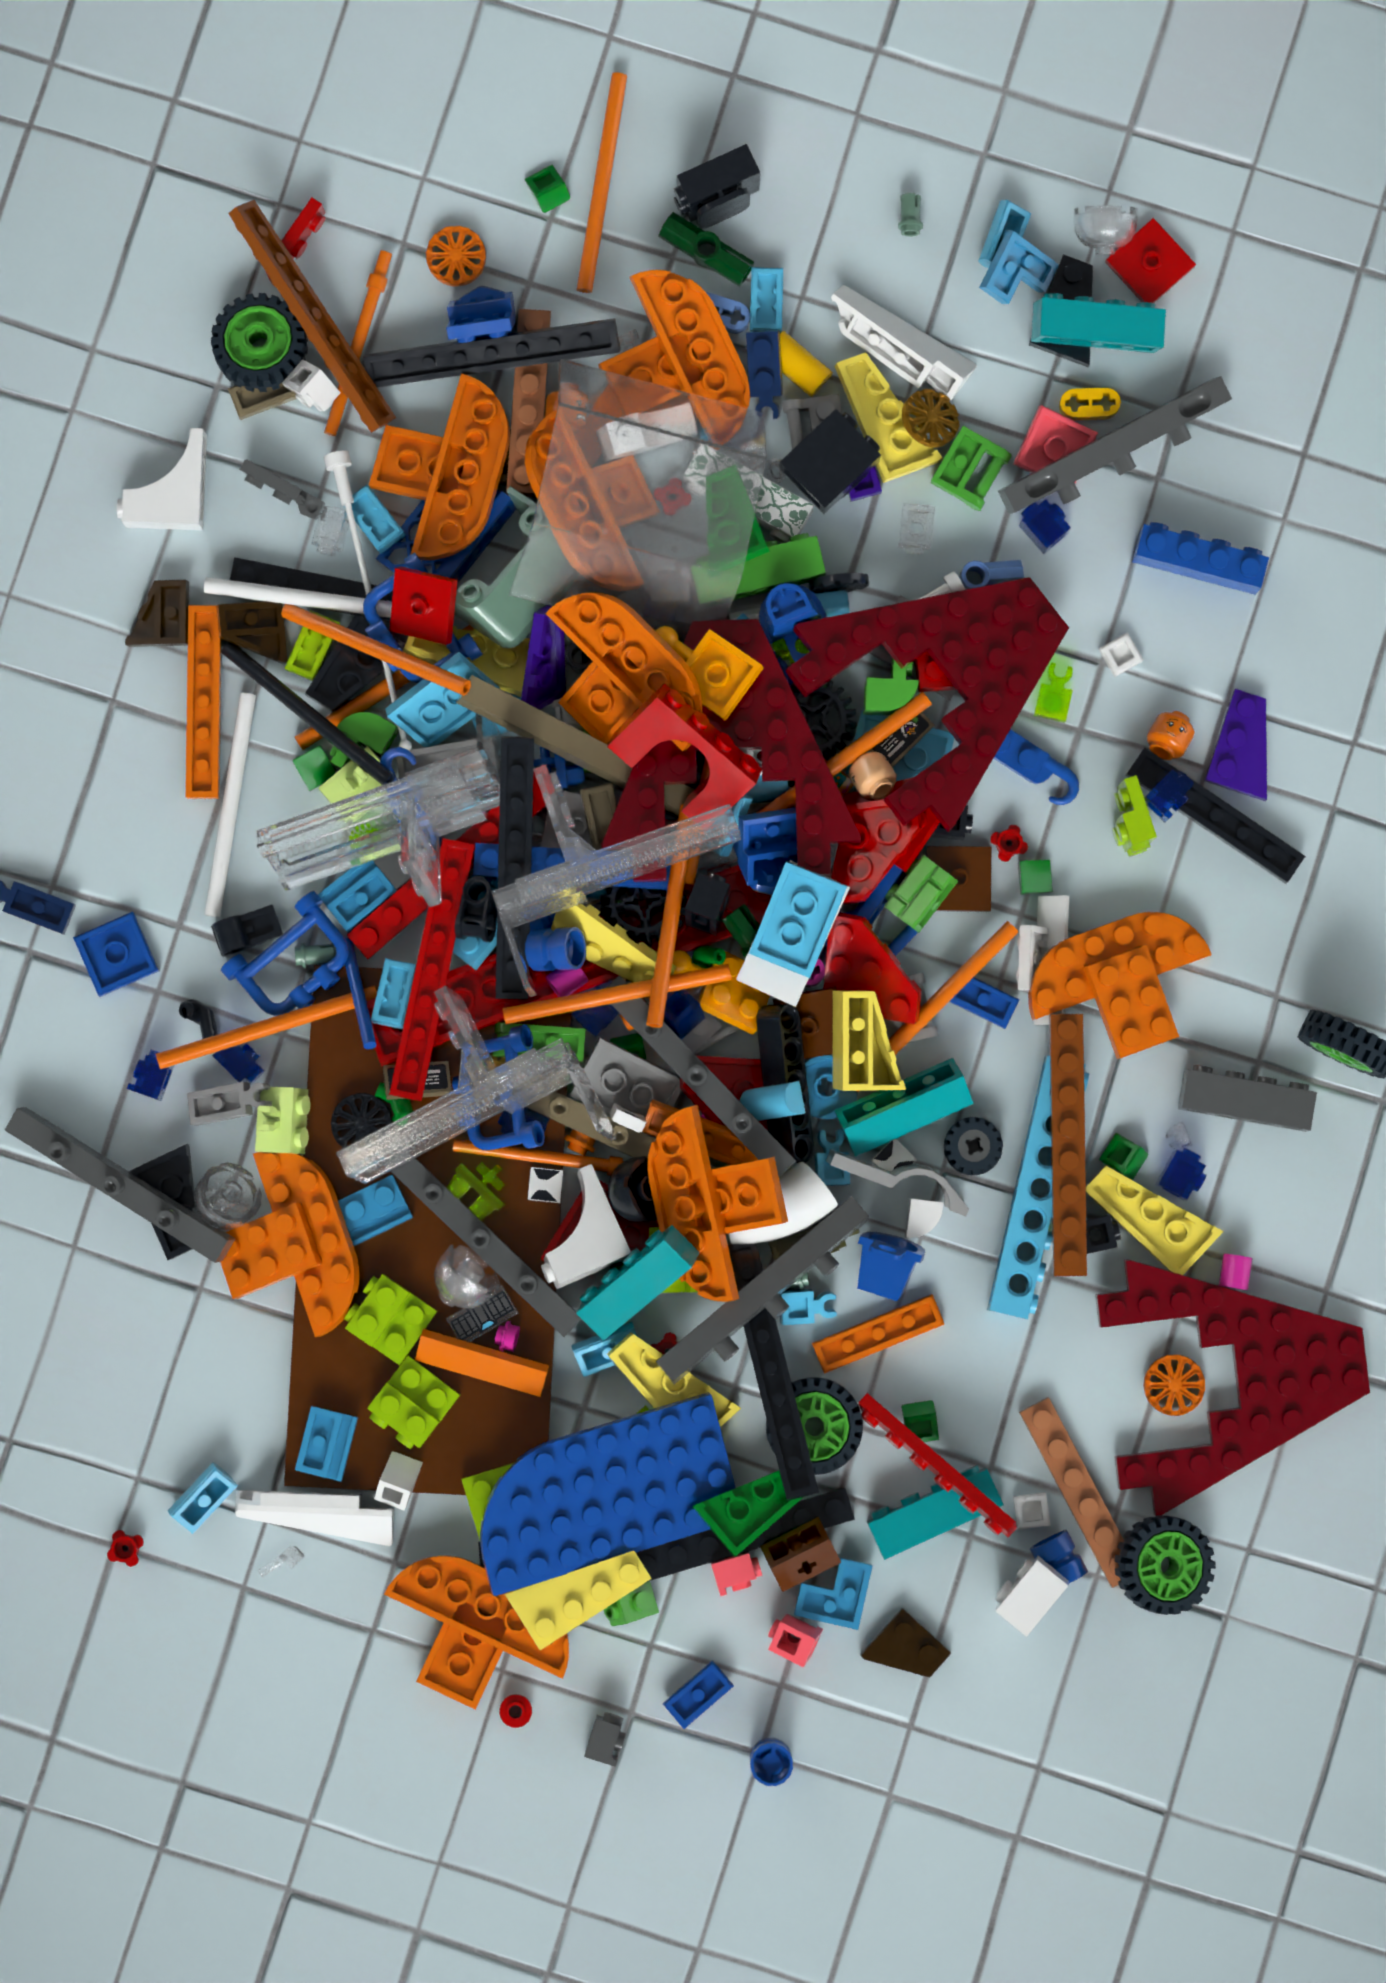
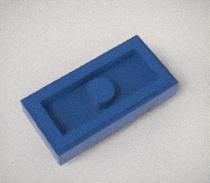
M973 977L949 1002L1006 1029L1019 999Z
M712 1660L666 1699L663 1705L681 1727L685 1729L733 1688L734 1685Z

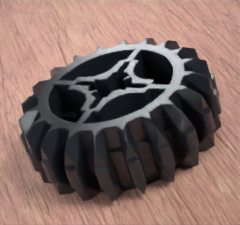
M829 680L825 688L819 687L808 695L819 696L826 700L818 706L810 707L804 702L801 703L799 701L804 695L794 682H791L790 688L804 717L805 715L814 717L821 712V718H819L818 723H822V725L817 726L813 724L809 728L812 734H817L823 739L826 738L828 742L818 745L823 757L825 758V752L828 753L830 758L836 755L835 746L840 751L847 747L841 739L852 741L854 737L852 733L846 731V729H855L857 726V722L847 720V718L856 715V709H845V707L852 703L851 697L840 700L839 697L842 696L844 689L839 687L833 693L831 691L833 681ZM833 706L838 711L840 717V728L837 734L831 730L825 719Z
M603 886L604 890L608 893L599 897L600 903L605 905L599 908L600 915L608 916L604 920L613 927L616 923L627 931L628 937L637 944L640 941H645L646 945L652 948V939L655 938L659 943L662 920L656 925L651 926V918L655 913L663 912L666 896H661V893L652 894L646 888H635V892L631 897L623 899L622 903H617L620 895L629 887ZM640 893H643V899L646 901L648 908L646 909V918L643 917V912L640 910L638 901H641ZM683 895L681 905L687 902L686 895ZM681 906L680 917L685 916V907ZM625 914V917L637 918L640 921L641 928L627 924L619 915ZM679 918L678 928H681L683 921Z

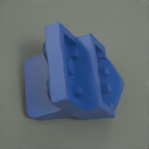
M479 286L462 296L459 300L450 301L447 306L449 322L446 330L448 340L457 339L458 343L474 341L476 338H499L509 333H514L513 326L516 321L513 292H504L487 286Z
M796 807L739 816L738 836L733 849L737 855L738 865L746 885H750L756 892L772 896L786 861L790 862L791 860L798 863Z

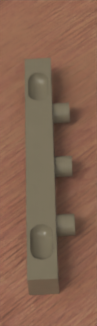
M473 675L468 678L471 681V688L465 696L459 695L456 701L457 704L489 719L510 732H514L522 737H534L535 744L563 757L566 761H570L606 779L624 790L632 768L607 747V744ZM685 784L664 785L665 810L679 817L680 805L685 803L688 795L695 789Z
M507 1072L499 1087L500 1091L506 1098L507 1096L503 1085L509 1092ZM521 1076L525 1084L529 1086L527 1078ZM530 1083V1088L524 1085L525 1090L522 1091L524 1107L585 1134L630 1157L647 1156L646 1158H648L651 1143L656 1140L655 1138L612 1121V1118L538 1083L533 1085Z

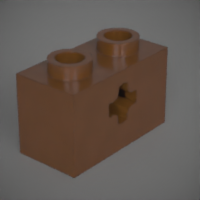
M819 1517L760 1546L782 1592L841 1563Z

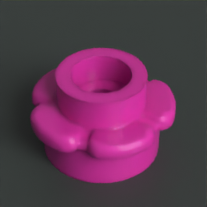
M507 1321L505 1326L499 1325L495 1336V1344L500 1345L499 1350L501 1352H504V1350L514 1352L519 1338L520 1327L511 1325V1321Z

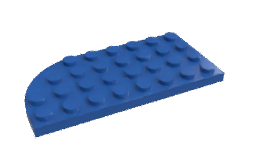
M709 1392L562 1436L542 1443L517 1458V1461L494 1485L488 1497L489 1501L483 1521H481V1553L491 1593L493 1596L501 1595L565 1575L633 1550L636 1553L710 1530L709 1526L692 1506L736 1488L712 1395Z

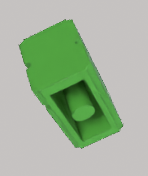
M922 855L920 859L916 858L907 872H905L907 876L900 886L895 884L891 887L885 897L887 903L884 905L885 908L918 933H920L958 882L925 855Z

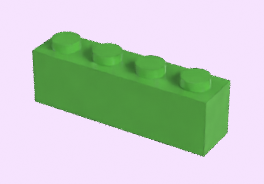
M808 533L798 534L790 537V542L778 544L777 541H768L766 543L770 552L712 577L707 573L708 556L696 559V564L691 565V575L699 608L771 592L773 588L780 584L801 585L808 583L814 578L825 576L826 571L817 536L809 537Z

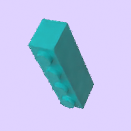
M1047 293L1044 294V297L1033 303L1031 341L1155 353L1164 348L1166 309L1155 308L1156 304L1148 302L1137 303L1136 306L1125 305V301L1110 299L1106 300V303L1094 302L1093 297L1078 296L1075 297V300L1063 299L1062 294Z
M950 1058L903 1079L906 1090H879L834 1110L844 1137L854 1156L856 1157L871 1151L880 1145L900 1138L907 1133L974 1104L965 1078L954 1058Z
M673 1225L668 1227L663 1233L660 1230L654 1232L645 1242L647 1245L641 1251L637 1248L634 1249L624 1259V1265L620 1269L616 1267L610 1269L601 1279L603 1282L597 1288L594 1285L590 1286L579 1298L582 1303L576 1314L603 1341L692 1268L700 1252Z
M975 1465L960 1472L997 1506L1001 1507L1004 1505L987 1468L979 1469L978 1465ZM935 1483L930 1486L932 1492L920 1497L919 1493L916 1492L901 1499L902 1506L890 1511L889 1506L874 1511L871 1513L872 1519L867 1521V1524L883 1559L886 1560L982 1515L977 1510L973 1514L960 1504L958 1500L961 1497L951 1489L949 1492H946Z

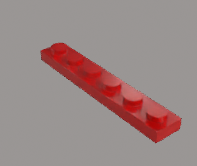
M868 1393L858 1402L862 1411V1419L873 1428L879 1425L886 1431L887 1434L884 1437L895 1448L900 1449L903 1446L912 1454L909 1459L922 1471L926 1468L936 1475L934 1481L946 1492H949L951 1489L961 1497L958 1500L960 1504L973 1514L977 1510L986 1518L983 1523L994 1534L999 1535L1002 1532L1009 1538L1017 1529L1014 1519Z

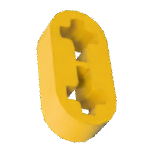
M1111 388L1070 389L1062 395L1059 401V411L1061 415L1073 421L1106 420L1116 415L1120 408L1121 400L1118 393ZM1103 396H1107L1108 401L1114 402V405L1110 406L1109 411H1104L1103 406L1092 405V403H1099ZM1071 397H1076L1077 403H1087V406H1079L1077 412H1072L1071 407L1065 406V403H1069Z

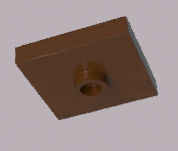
M927 846L926 857L958 881L936 911L991 912L992 847Z
M836 986L802 992L796 1005L800 1015L804 1059L833 1054V990H837ZM777 998L772 999L774 1005L788 1004Z

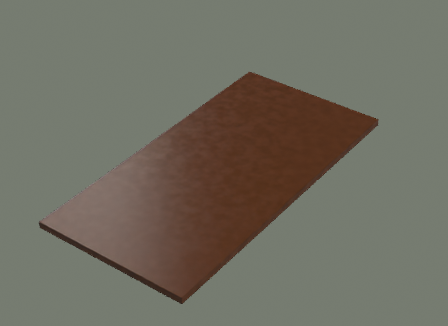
M314 965V972L322 965ZM345 966L337 972L340 980L333 987L324 990L320 986L313 992L312 995L316 999L313 1004L351 993ZM359 967L363 988L375 986L378 991L383 968ZM355 1009L311 1022L307 1080L308 1097L310 1098L311 1106L307 1114L306 1126L309 1140L303 1156L314 1161L325 1172L332 1183L338 1201L393 1175L414 1217L354 1246L359 1264V1287L357 1293H354L348 1311L355 1303L361 1306L368 1296L363 1293V1290L372 1277L375 1276L379 1279L382 1274H385L438 1311L426 1330L459 1339L450 1322L466 1313L467 1308L482 1299L486 1301L504 1291L514 1310L498 1319V1324L482 1333L478 1331L464 1339V1341L500 1351V1345L495 1344V1336L499 1325L505 1326L507 1321H511V1325L519 1326L520 1333L514 1352L504 1350V1352L549 1365L541 1397L418 1362L458 1392L460 1397L422 1447L418 1448L413 1445L409 1449L395 1438L398 1432L391 1426L387 1425L383 1429L369 1418L372 1412L367 1409L400 1365L346 1330L345 1327L349 1323L346 1320H343L329 1333L321 1337H315L296 1283L284 1486L376 1491L392 1451L423 1462L412 1493L466 1495L461 1479L517 1461V1458L528 1450L549 1441L555 1328L384 1164L382 1166L377 1164V1169L372 1167L371 1172L365 1170L357 1175L352 1174V1170L356 1167L358 1169L353 1171V1173L364 1170L361 1160L370 1170V1165L366 1158L376 1167L372 1155L381 1164L377 1152L383 1157L385 1155L383 1149L387 1153L390 1150L388 1146L392 1148L394 1143L396 1144L399 1140L409 1150L405 1137L411 1146L414 1147L410 1134L418 1144L419 1139L415 1132L425 1141L421 1131L423 1129L427 1137L430 1138L426 1126L436 1136L432 1123L441 1133L437 1120L447 1130L443 1117L452 1127L448 1114L458 1124L454 1111L456 1112L458 1108L464 1107L463 1095H457L454 1092L452 1086L453 1077L461 1075V1058L464 1051L470 1045L497 1038V1034L494 1033L495 1024L433 1047L430 1062H449L451 1095L423 1097L422 1102L410 1100L414 1113L407 1126H397L392 1120L390 1137L380 1149L369 1154H354L343 1149L336 1142L331 1130L332 1114L336 1106L349 1095L366 1093L375 1096L380 1082L384 1083L383 1066L381 1067L375 1048L365 1049L363 1046ZM572 1012L513 1024L571 1028ZM392 1027L393 1030L398 1029L400 1032L403 1031V1029ZM491 1052L486 1053L485 1055L488 1060H491ZM477 1056L474 1062L483 1065V1062ZM520 1058L524 1070L523 1077H526L525 1074H527L532 1081L534 1080L530 1071L540 1081L536 1068L545 1077L541 1065L551 1075L547 1062L556 1072L553 1060ZM396 1061L387 1065H395ZM555 1061L557 1065L562 1069V1061ZM569 1061L562 1063L563 1070L557 1067V1073L552 1071V1076L546 1073L547 1078L543 1079L541 1077V1082L535 1079L536 1083L567 1097ZM473 1069L475 1074L480 1073V1071ZM489 1085L481 1092V1096L487 1097V1094L489 1095ZM496 1086V1087H495V1095H496L498 1098H500L501 1096H500L499 1094H497V1091H498V1088H499V1087ZM360 1098L355 1099V1104L359 1111L362 1103ZM477 1099L481 1107L485 1110L484 1103ZM509 1099L502 1103H497V1105L492 1103L491 1108L486 1106V1111L481 1109L483 1118L479 1124L481 1134L484 1137L488 1138L514 1132ZM369 1101L367 1112L375 1106L374 1101ZM383 1101L385 1105L388 1107L391 1116L393 1117L394 1113L392 1111L391 1104L386 1101ZM345 1104L342 1107L343 1111L353 1115L349 1105ZM524 1107L526 1122L538 1121L542 1125L545 1136L542 1146L530 1149L564 1153L565 1125ZM380 1110L373 1118L384 1117V1111ZM338 1116L336 1122L338 1124L347 1123L349 1120ZM454 1123L453 1128L448 1126V1131L443 1130L442 1134L437 1132V1137L432 1135L431 1140L426 1138V1143L421 1141L420 1146L415 1143V1149L410 1147L409 1152L557 1293L554 1282L548 1283L544 1276L541 1265L545 1264V1262L540 1260L560 1227L561 1202L528 1200L531 1167L563 1170V1166L453 1151L454 1138L470 1139L467 1133V1126L460 1127ZM378 1124L375 1125V1128L385 1131L387 1125ZM350 1129L339 1130V1136L343 1137ZM373 1133L370 1134L374 1143L380 1142L379 1136ZM356 1135L347 1142V1145L350 1147L354 1146ZM362 1137V1149L368 1148L364 1137ZM522 1143V1144H518V1145H513V1146H515V1147H523V1148H526V1147L523 1145V1143ZM420 1338L408 1354L414 1360L416 1357ZM311 1406L358 1417L341 1482L295 1470Z

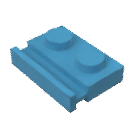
M367 855L320 892L318 896L348 933L397 892V890L369 855Z
M393 1175L338 1201L354 1246L414 1218Z
M311 1406L295 1470L341 1482L358 1417Z

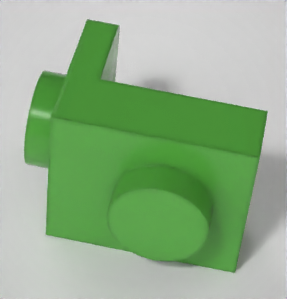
M650 1581L604 1609V1614L610 1621L611 1626L628 1624L659 1613Z

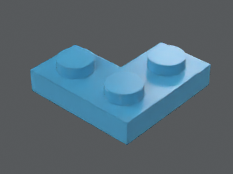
M1006 231L979 288L1001 304L1010 303L1020 281H1023L1038 293H1046L1059 264L1016 232Z
M840 1557L841 1563L838 1565L833 1589L803 1582L800 1584L794 1615L858 1630L873 1565Z

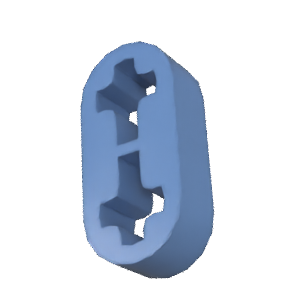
M706 292L713 301L717 311H719L718 313L727 332L738 334L747 329L750 322V312L746 305ZM735 310L740 311L741 318L744 321H738L736 325L731 324L730 317L722 315L723 313L733 315Z

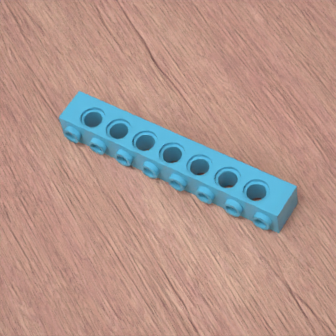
M1048 1055L1044 1058L987 1307L989 1311L1028 1319L1029 1313L1035 1314L1039 1295L1034 1294L1036 1281L1042 1282L1046 1263L1041 1262L1043 1250H1049L1052 1242V1231L1048 1230L1052 1218L1051 1165H1043L1038 1159V1153L1043 1147L1051 1149V1133L1045 1126L1047 1118L1051 1116L1050 1056ZM1084 1072V1092L1089 1079V1073ZM1035 1179H1042L1048 1185L1047 1194L1042 1198L1036 1197L1031 1191V1184ZM1030 1210L1036 1211L1041 1218L1040 1225L1036 1229H1029L1024 1224V1215ZM1022 1242H1027L1033 1247V1256L1028 1261L1020 1260L1016 1253L1018 1245ZM1015 1274L1022 1275L1026 1280V1287L1020 1293L1013 1292L1009 1286L1010 1278Z

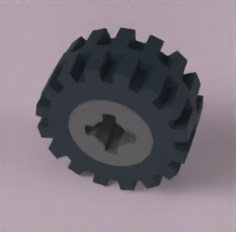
M968 1117L957 1121L948 1130L943 1145L944 1154L948 1163L956 1171L971 1176L981 1175L990 1171L998 1163L1002 1155L1003 1141L1000 1132L991 1122L983 1118Z

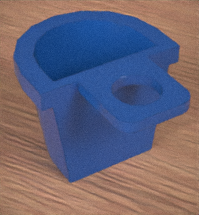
M790 583L780 584L773 588L763 600L759 612L760 625L769 644L784 638L794 662L806 655L799 653L795 648V643L799 637L793 631L794 626L802 622L827 618L820 600L813 591L802 585Z
M881 1232L863 1233L858 1241V1244L862 1245L857 1289L898 1301L902 1297L916 1263L923 1261L925 1249L910 1240Z

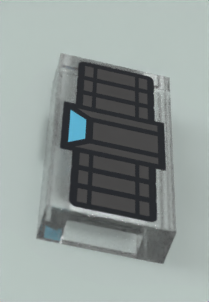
M502 1285L449 1316L446 1320L457 1339L472 1342L516 1316L519 1312Z

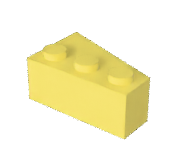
M833 990V1089L842 1091L906 1090L896 1064L897 1059L894 1050L890 1046L886 1033L887 1028L875 991Z

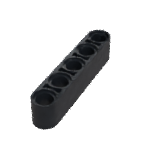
M790 1004L764 1005L758 1010L756 1016L763 1087L800 1081L805 1108L804 1114L768 1119V1132L796 1160V1163H806L813 1156L814 1142L799 1011Z

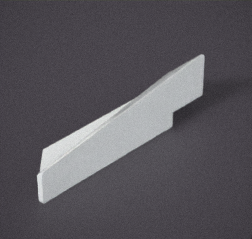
M845 285L841 286L831 296L832 302L835 301L837 303L841 316L838 322L841 334L918 389L926 381L938 393L940 392L950 399L949 402H951L977 367L971 360Z
M236 1490L235 1514L237 1517L385 1546L393 1544L394 1508L362 1507V1494Z

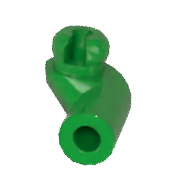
M700 946L694 951L691 960L692 963L705 969L710 968L712 964H722L725 961L726 953L720 948Z
M380 1082L375 1097L391 1104L394 1113L392 1120L397 1126H407L414 1113L410 1099L386 1100L384 1083Z

